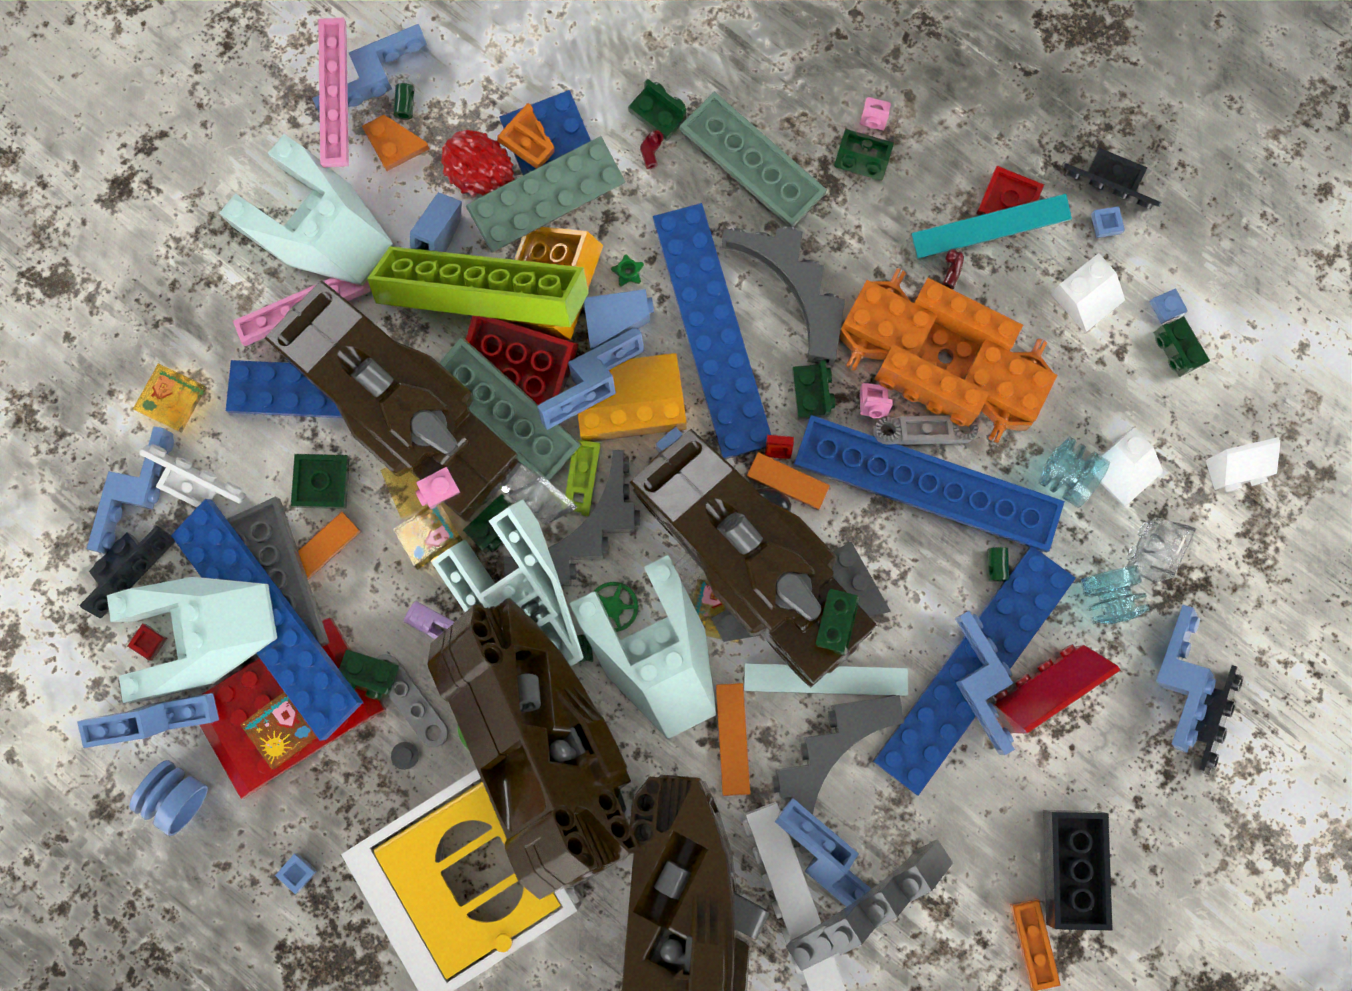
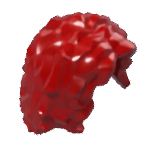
M473 130L459 131L452 138H449L442 147L441 163L444 165L443 175L447 176L449 183L459 188L462 194H470L472 197H476L477 194L484 196L515 180L512 169L514 164L511 162V157L508 156L507 150L501 148L498 140L488 138L486 133Z

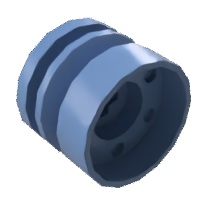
M165 760L151 770L143 779L130 800L129 808L136 814L141 813L140 815L144 820L154 817V826L166 835L173 836L196 814L207 795L208 787L193 776H188L183 780L184 770L176 768L175 764L170 760Z

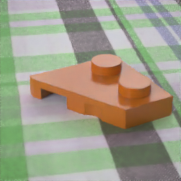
M529 103L522 108L497 136L500 144L536 169L543 166L554 153V146L550 138L545 135L544 128L541 122H538Z
M382 115L362 125L386 171L430 149L426 141L386 115Z

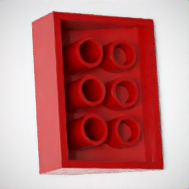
M473 315L465 339L538 405L563 392L570 375L568 362L575 359L579 346L578 343L498 318Z
M1071 644L1059 652L1061 657L1055 661L1048 659L1037 666L1039 671L1030 677L1029 674H1026L1014 682L1016 687L1009 692L1007 689H1003L992 697L994 702L991 704L998 712L999 717L997 720L1002 727H1006L1010 733L1027 734L1121 671L1118 665L1085 645L1075 647Z

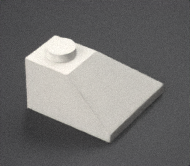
M1135 428L1121 436L1087 468L1123 507L1128 505L1163 472L1154 447Z

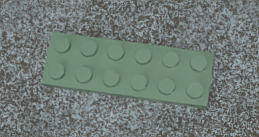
M715 91L680 125V131L787 226L794 227L827 192L825 187Z
M602 136L467 204L466 208L488 248L493 253L623 185L626 181Z
M460 338L440 361V364L471 391L473 401L469 407L470 412L518 454L517 459L544 484L549 483L582 445L560 424L546 430L540 419L538 404L464 338Z

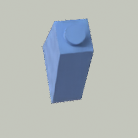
M438 192L410 231V249L446 252L461 221L462 201Z
M646 289L586 297L584 306L590 349L593 350L635 327L639 329L650 322L649 313H654L652 297L647 298Z

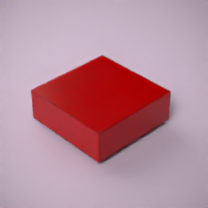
M767 435L765 456L791 459L794 437Z
M142 623L127 647L147 660L153 661L168 638L149 625Z

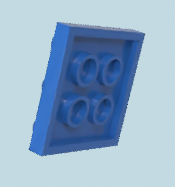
M570 90L531 104L538 122H541L545 135L550 138L554 146V153L544 165L591 141ZM522 108L499 116L503 129ZM514 153L522 175L536 169Z

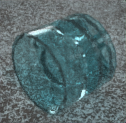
M1069 436L1052 452L1046 461L1038 483L1045 487L1054 478L1050 491L1054 493L1062 485H1065L1066 488L1062 498L1079 508L1088 500L1100 484L1109 468L1110 461L1095 451L1088 455L1086 459H1083L1082 456L1086 446L1081 443L1072 452L1076 439Z
M1138 565L1080 579L1084 596H1098L1099 602L1090 605L1088 610L1102 609L1103 615L1092 617V624L1110 625L1135 619L1144 612L1151 611L1149 604L1136 607L1134 601L1147 597L1146 593H1132L1131 590L1132 587L1142 583Z

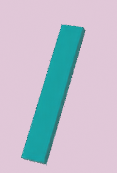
M1062 194L914 232L911 236L916 257L920 259L948 252L951 249L956 250L1070 221L1072 216L1067 194Z

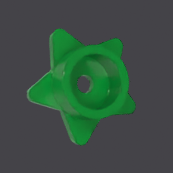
M625 254L618 265L611 267V271L619 276V286L622 287L628 282L640 284L639 272L643 268L644 263L635 262Z

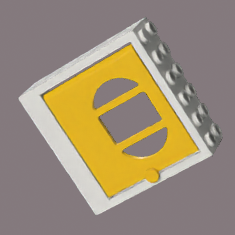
M477 769L341 854L418 991L456 990L577 912L582 904L580 902L582 894L577 885L568 889L558 890L555 894L553 893L540 900L524 887L518 905L504 918L491 922H482L467 916L470 911L518 881L515 873H513L465 905L460 906L441 874L444 869L496 836H499L505 845L507 839L482 781L374 850L371 849L374 845L481 779ZM476 820L492 826L488 832L444 860L436 862L438 844L444 834L454 825L464 821ZM562 904L563 908H561L551 916L547 917L534 927L530 928L520 936L516 937L515 939H511L513 936L523 931L536 921L540 920L550 912L554 911ZM496 948L495 952L447 982L446 979Z

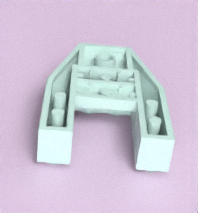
M283 134L269 151L268 155L280 169L312 190L284 226L236 193L219 214L233 228L288 266L363 286L387 249L395 245L351 184L329 167L323 168L317 157Z
M523 499L489 520L518 564V569L497 583H494L466 539L452 546L431 561L465 612L476 604L482 603L484 608L496 607L505 599L511 598L535 621L561 651L570 666L583 659L559 578L539 522Z
M669 555L644 568L668 617L620 640L597 592L594 591L569 604L607 677L669 739L717 714L705 628Z
M188 577L131 588L107 595L111 622H136L171 612L178 656L176 661L120 675L119 681L123 703L149 701L213 684L277 639L268 584Z

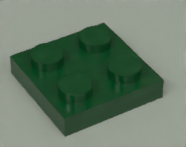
M294 454L291 507L346 509L350 457L348 455Z

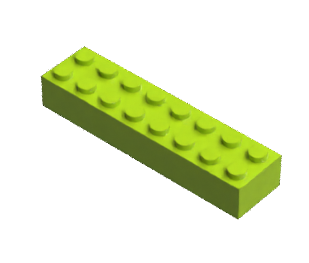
M392 246L387 249L367 278L376 304L561 327H571L589 293L584 267Z

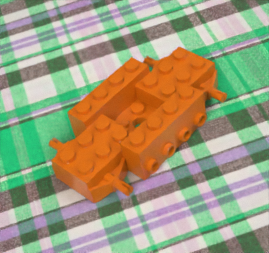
M897 268L891 281L866 280L840 330V340L852 351V355L846 364L848 369L855 360L851 370L855 371L863 357L884 360L874 379L879 382L880 386L902 393L903 397L911 402L918 401L926 405V408L932 413L950 415V420L959 426L969 427L982 411L993 422L994 428L988 438L991 441L994 439L993 442L999 443L1006 429L1026 431L1032 426L1058 376L1053 373L1041 356L1047 345L1045 340L1041 344L1043 339H1037L1031 352H1011L1010 350L1023 324L930 278L926 279L914 303L909 300L900 288V284L906 275L904 270L899 278H897L901 269ZM947 352L951 356V362H941L938 358V353Z

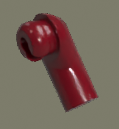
M658 130L649 133L640 145L646 169H653L658 166L655 152L664 139L663 134Z
M955 249L949 250L945 257L946 261L951 263L942 283V285L952 290L958 282L964 262L963 253L961 251L957 252Z

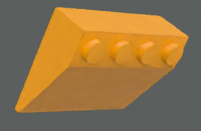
M541 227L521 238L514 260L584 267L587 287L589 289L603 244L588 231ZM582 306L571 327L501 320L562 339L571 340Z
M671 353L632 358L608 370L613 375L616 394L578 413L580 437L584 441L594 442L670 432L675 427L678 430H686L687 421L677 354Z

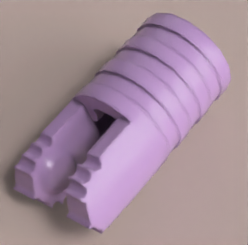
M417 601L412 604L404 618V623L434 639L443 633V631L435 627L436 624L448 629L454 623L449 618Z

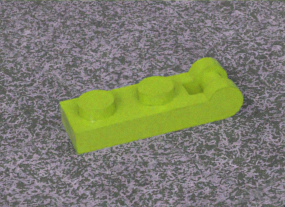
M578 440L582 445L571 456L563 513L579 512L581 516L589 517L601 443ZM574 494L584 495L583 502L574 501Z

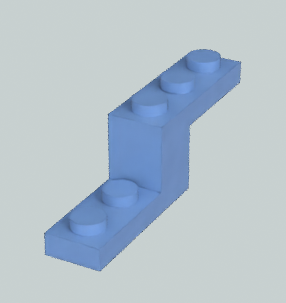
M419 24L348 52L359 76V79L347 83L348 107L359 106L365 100L383 96L387 91L392 90L381 64L394 61L399 56L408 52H416L421 47L427 45ZM318 95L312 99L320 113V102Z
M636 327L568 362L571 377L576 386L537 406L541 422L546 430L616 394L613 375L608 370L644 352L642 333Z
M153 426L148 445L160 446L167 451L166 454L168 455L174 446L173 433L164 428ZM145 457L140 477L108 471L87 545L88 550L106 554L113 547L116 525L122 518V503L153 510L154 504L158 502L160 497V489L156 485L166 467Z
M1182 605L1156 681L1163 688L1188 695L1172 741L1175 749L1187 753L1189 746L1194 747L1198 731L1195 728L1198 720L1202 721L1205 717L1207 705L1204 702L1207 694H1212L1216 679L1213 678L1214 675L1210 669L1182 661L1183 658L1187 659L1190 653L1191 643H1189L1191 633L1197 632L1200 618L1197 617L1198 614L1195 609Z
M967 611L956 617L955 620L983 666L956 681V684L998 754L1007 755L1015 750L1011 744L1014 742L1013 737L1006 727L1002 728L996 719L999 715L995 707L991 703L987 704L985 700L1012 685L1013 681L1010 677L1013 675L1005 662L1001 663L996 653L998 650L994 642L990 638L986 639L981 630L983 625L976 614L972 615L970 611Z
M209 693L151 703L127 712L87 718L77 721L83 748L145 739L169 729L212 723L219 720L214 695Z
M792 798L777 817L775 823L814 855L805 872L846 907L871 890L869 886L849 870L859 853Z

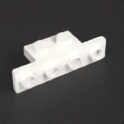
M146 445L139 452L140 455L166 467L156 485L157 488L195 507H198L204 499L213 500L216 493L239 504L246 496L245 493L241 492L242 488L231 482L225 484L217 480V476L207 470L199 471L191 467L192 463L180 457L175 459L167 455V451L160 446Z

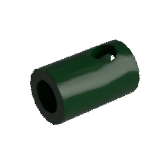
M399 83L395 86L394 116L398 119L409 120L413 118L415 89L411 84Z
M988 548L989 581H1009L1008 548Z

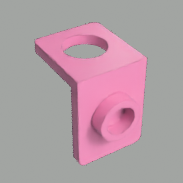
M867 97L860 125L884 131L891 103ZM872 106H879L882 110L872 108Z

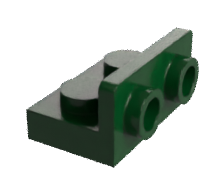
M648 78L644 82L642 92L628 106V111L653 131H660L666 141L670 139L686 120V106L683 101L678 97L673 98L666 93L665 88L660 83H653Z
M845 129L834 167L882 181L894 142Z
M1184 316L1169 324L1166 323L1153 332L1158 347L1163 349L1168 357L1170 368L1177 372L1179 377L1210 362Z
M822 360L816 365L792 367L797 419H810L811 415L819 418L829 417L831 409H835L834 393H829L828 383H832V371L830 367L826 368V360Z
M502 493L463 529L485 554L489 551H496L503 544L489 522L493 517L512 505Z
M834 589L828 591L816 640L818 647L833 650L836 654L847 655L860 601L858 595Z
M346 649L339 670L354 690L356 688L366 691L365 696L381 700L382 697L389 698L399 665Z

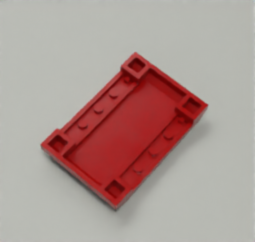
M327 618L322 623L329 644L322 648L339 669L346 649H351L333 618ZM259 658L201 694L213 693L219 720L201 724L200 727L241 799H245L266 786L269 781L357 726L365 724L386 709L381 700L365 696L366 691L355 688V692L363 703L326 740L318 739L299 711L296 719L300 722L298 724L295 722L294 728L276 725L279 721L270 712V715L267 714L255 727L249 728V730L245 729L249 722L253 724L252 721H256V718L258 719L262 714H265L264 711L272 710L271 706L277 705V702H281V699L284 700V697H287L281 686ZM288 697L289 704L291 705L292 709L296 712L297 708L294 706V704ZM265 719H266V720H269V721H267V723H269V726H268V727L265 726V724H266ZM303 726L310 728L307 737L300 739L295 736L298 728ZM275 730V738H278L281 733L279 738L283 740V743L290 741L284 747L292 748H284L283 751L286 753L282 752L283 756L279 755L278 759L277 756H274L271 764L273 756L269 760L270 755L267 754L265 756L266 750L262 751L265 747L260 745H266V743L260 737L265 741L270 740L268 736L274 739L273 733Z

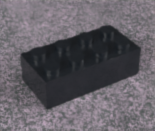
M1043 810L1046 925L1055 930L1113 931L1109 813L1101 811Z

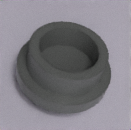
M410 742L398 743L391 752V761L398 769H410L416 765L419 759L417 747Z

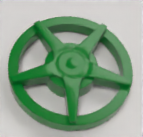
M607 582L597 587L594 591L598 593L606 587L618 586L614 596L605 598L600 594L598 595L608 616L615 620L618 627L615 628V631L619 632L627 629L635 621L639 609L638 600L635 593L627 585L619 582ZM621 588L629 592L634 605L624 604L619 598ZM626 609H634L631 619L621 626L619 616Z

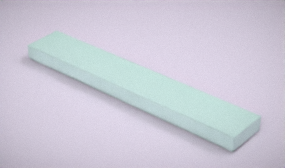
M745 663L744 691L908 696V668L839 666L832 673H827L810 688L788 665Z

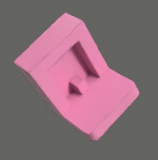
M862 383L860 387V415L872 418H886L893 405L892 399H888V389L877 384Z
M447 467L416 482L419 489L415 493L422 506L428 504L431 509L460 493Z

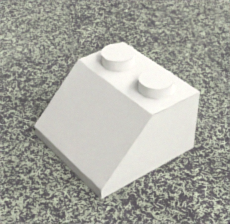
M1099 253L1061 282L1051 293L1054 299L1084 333L1125 301L1117 273Z
M1279 437L1226 449L1205 460L1214 489L1225 488L1226 492H1231L1243 488V483L1250 482L1251 486L1267 483V477L1277 473L1280 449Z

